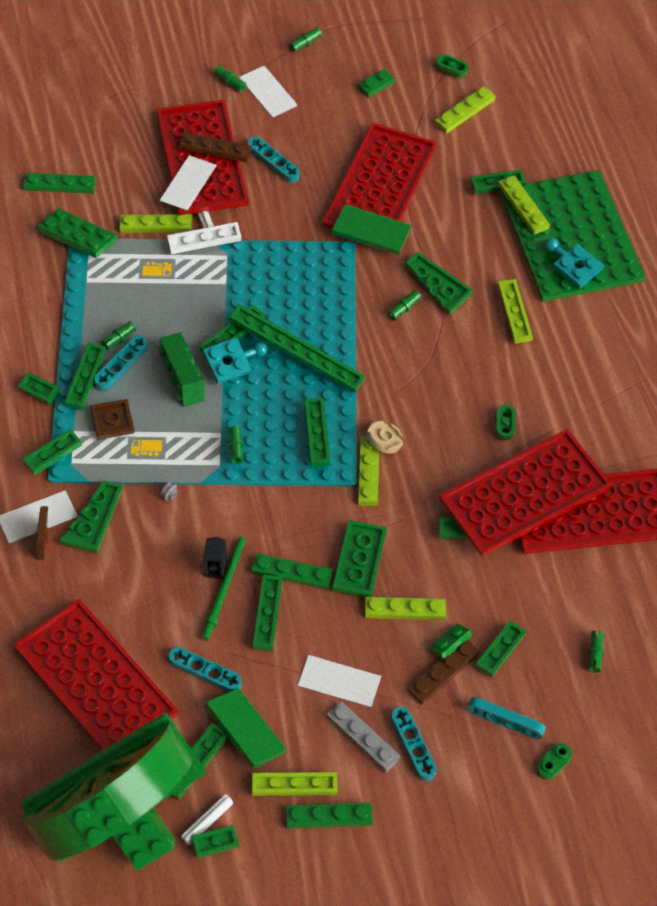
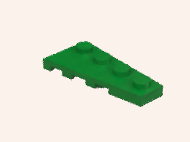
M418 251L406 261V267L449 316L473 294V289Z
M104 480L91 497L87 507L82 509L78 519L70 525L66 535L61 537L60 544L98 554L122 494L123 485Z

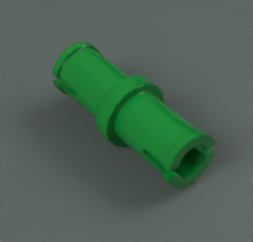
M315 27L308 33L301 34L300 38L290 42L289 46L293 52H297L304 46L311 45L312 41L322 36V32L318 27Z
M221 65L215 68L214 74L223 79L227 85H232L239 92L245 89L247 83L236 77L234 72H229Z
M413 290L406 298H401L398 304L388 311V316L395 321L404 312L410 311L411 307L422 299L420 293Z
M128 321L119 329H114L112 334L105 339H102L101 345L107 346L106 350H109L118 342L122 343L125 337L136 331V326L132 324V321Z
M238 426L229 428L230 441L228 448L231 450V462L233 464L243 462L242 449L244 445L241 440V428Z
M596 630L591 631V646L588 648V654L590 655L588 670L594 672L596 668V673L602 670L601 663L602 656L604 655V632L598 630V638Z

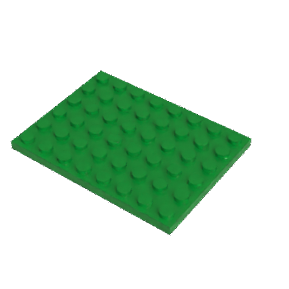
M600 170L522 185L550 224L548 230L533 235L500 189L499 194L542 302L645 282L646 276ZM550 237L556 238L559 246L566 252L578 243L604 265V268L581 289H578L553 268V264L561 256L555 251L550 252L546 250L545 241ZM580 264L574 265L576 268H583Z

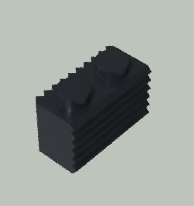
M208 537L205 542L203 556L204 576L206 578L223 579L227 562L226 540L220 537Z

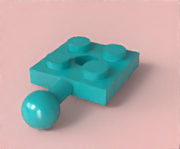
M550 237L545 241L546 250L550 252L555 251L561 256L553 264V268L578 289H581L604 268V265L578 243L566 252L559 246L556 238ZM580 264L583 268H576L574 265Z
M236 337L203 349L202 354L218 385L251 373L252 369L247 358L253 355L264 356L268 348L264 342H257L253 348L243 351ZM222 358H230L232 364H224Z

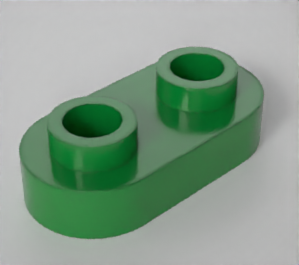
M447 54L438 56L436 66L439 70L459 78L465 77L468 74V64Z
M502 405L498 408L496 414V435L501 440H510L515 434L516 411L510 405Z
M563 743L554 745L539 761L537 767L538 775L545 780L554 779L570 762L572 757L571 748ZM558 751L565 752V755H560ZM545 765H550L552 768L547 769Z

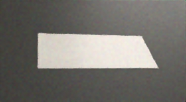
M265 66L240 77L242 81L247 83L246 86L272 117L298 106Z
M188 156L160 201L188 210L216 165Z
M66 490L0 515V524L8 542L11 543L37 533L41 506H48V528L78 517Z
M308 655L298 686L371 707L381 676Z

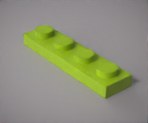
M483 86L436 118L435 125L447 134L493 102L495 95Z
M515 176L499 181L498 186L533 235L549 229V222Z
M179 214L120 215V233H182L192 231V214L180 216Z
M516 279L498 281L499 293L514 344L532 341L533 335Z
M361 436L358 505L378 506L379 450L369 443L367 436Z
M366 597L365 618L445 620L446 599Z
M337 772L252 773V796L337 795Z

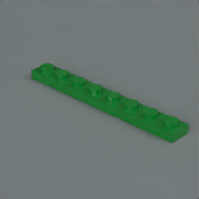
M240 304L229 316L230 322L356 393L365 380L366 376Z

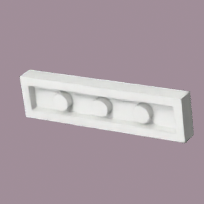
M238 222L167 235L170 252L175 254L241 241V234Z

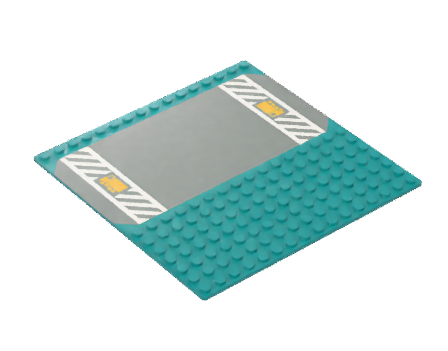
M117 239L115 243L97 258L69 246L56 384L60 391L55 397L51 441L71 429L82 441V446L49 466L48 481L50 483L102 484L105 480L117 484L356 486V393L251 333L246 334L239 340L242 350L245 351L253 348L257 342H264L267 345L268 351L264 356L253 355L247 358L252 369L251 373L217 385L203 354L199 351L200 345L230 323L229 316L239 304L246 308L253 304L266 315L265 319L356 370L355 243L241 240L171 254L168 239ZM128 321H132V324L136 326V331L125 337L122 343L118 342L109 350H106L99 371L135 336L146 338L147 351L108 390H98L94 381L84 410L66 407L65 400L87 343L101 345V340L112 334L114 329H119ZM179 332L182 333L186 341L189 353L193 356L194 364L199 368V375H202L204 378L205 401L183 407L181 400L178 401L176 398V387L170 383V372L165 370L163 364L165 359L163 356L160 357L157 347L160 346L161 337ZM125 354L122 358L125 360H129L132 358V356L130 354ZM222 358L224 364H232L230 358ZM113 366L110 370L112 372H118L120 368L118 366ZM324 398L330 466L311 467L305 399ZM128 399L135 433L97 440L90 405ZM232 426L241 428V440L244 447L242 449L243 462L240 464H233L231 462V450L228 448L230 441L229 428Z

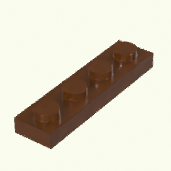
M184 132L180 142V149L247 163L252 151V145Z
M465 641L445 660L440 659L412 683L407 691L422 705L473 661L480 651L471 642Z

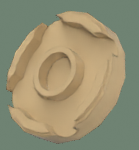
M375 421L367 430L366 435L369 443L383 453H396L403 445V434L391 423L386 424L384 421Z

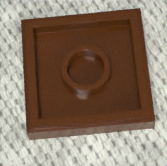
M128 399L90 405L97 440L135 433Z
M48 506L40 507L36 537V558L38 560H44Z

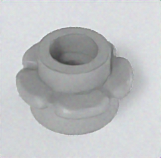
M167 483L164 486L160 495L164 497L165 501L175 498L178 490H176L177 485Z

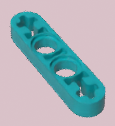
M252 137L248 140V145H252L251 153L288 183H295L299 180L300 171L298 167L263 139ZM264 153H271L272 156H270V157H265V156H263V154H264ZM278 162H281V163H283L284 165L281 166V167H278V166H276L275 164L278 163Z
M133 337L95 375L94 381L98 390L105 391L111 388L147 351L148 345L145 337ZM125 354L132 356L129 360H125L122 357ZM113 366L120 368L118 372H112L110 369Z
M175 647L170 651L169 661L173 667L226 692H231L238 688L241 689V677L236 672L181 647ZM182 655V659L175 660V656ZM193 662L202 664V667L198 670H193L190 666ZM212 670H217L220 673L217 678H211L208 674ZM236 680V684L229 685V681Z
M471 697L467 705V710L470 713L534 739H541L546 730V727L536 720L477 697Z
M397 707L392 712L391 720L419 779L431 781L436 774V765L409 710L405 707ZM398 714H401V716H405V726H403L402 720L400 718H397ZM410 730L415 733V737L407 739L404 737V732ZM415 748H420L424 754L421 757H416L412 754V751ZM425 761L426 768L431 769L430 774L423 772L422 762Z

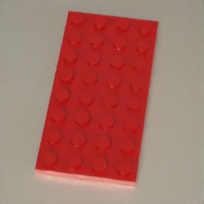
M225 100L157 108L171 181H173L188 156L216 165L189 209L185 210L177 207L179 216L201 213L202 211L208 212L249 206L239 161L180 149V142L184 132L234 142Z
M372 122L323 220V226L333 229L345 204L401 222L434 154L437 142Z
M567 428L440 494L439 500L481 557H484L611 489L612 484Z
M657 469L604 474L612 484L611 489L521 536L523 554L657 540Z
M79 598L13 644L14 649L101 750L162 713H167L171 720L179 715V710Z

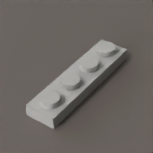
M342 701L327 714V718L385 773L401 760V756Z

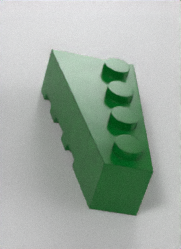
M179 332L161 337L160 346H157L160 357L163 356L165 359L163 364L165 370L170 372L169 379L171 385L176 387L175 395L177 400H181L183 407L205 401L204 378L202 375H199V368L194 364L193 356L189 353L182 333Z

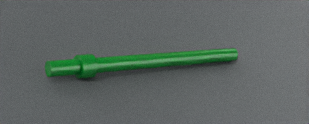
M244 537L238 538L210 615H207L204 622L205 628L201 636L203 640H209L213 628L217 625V616L246 542Z

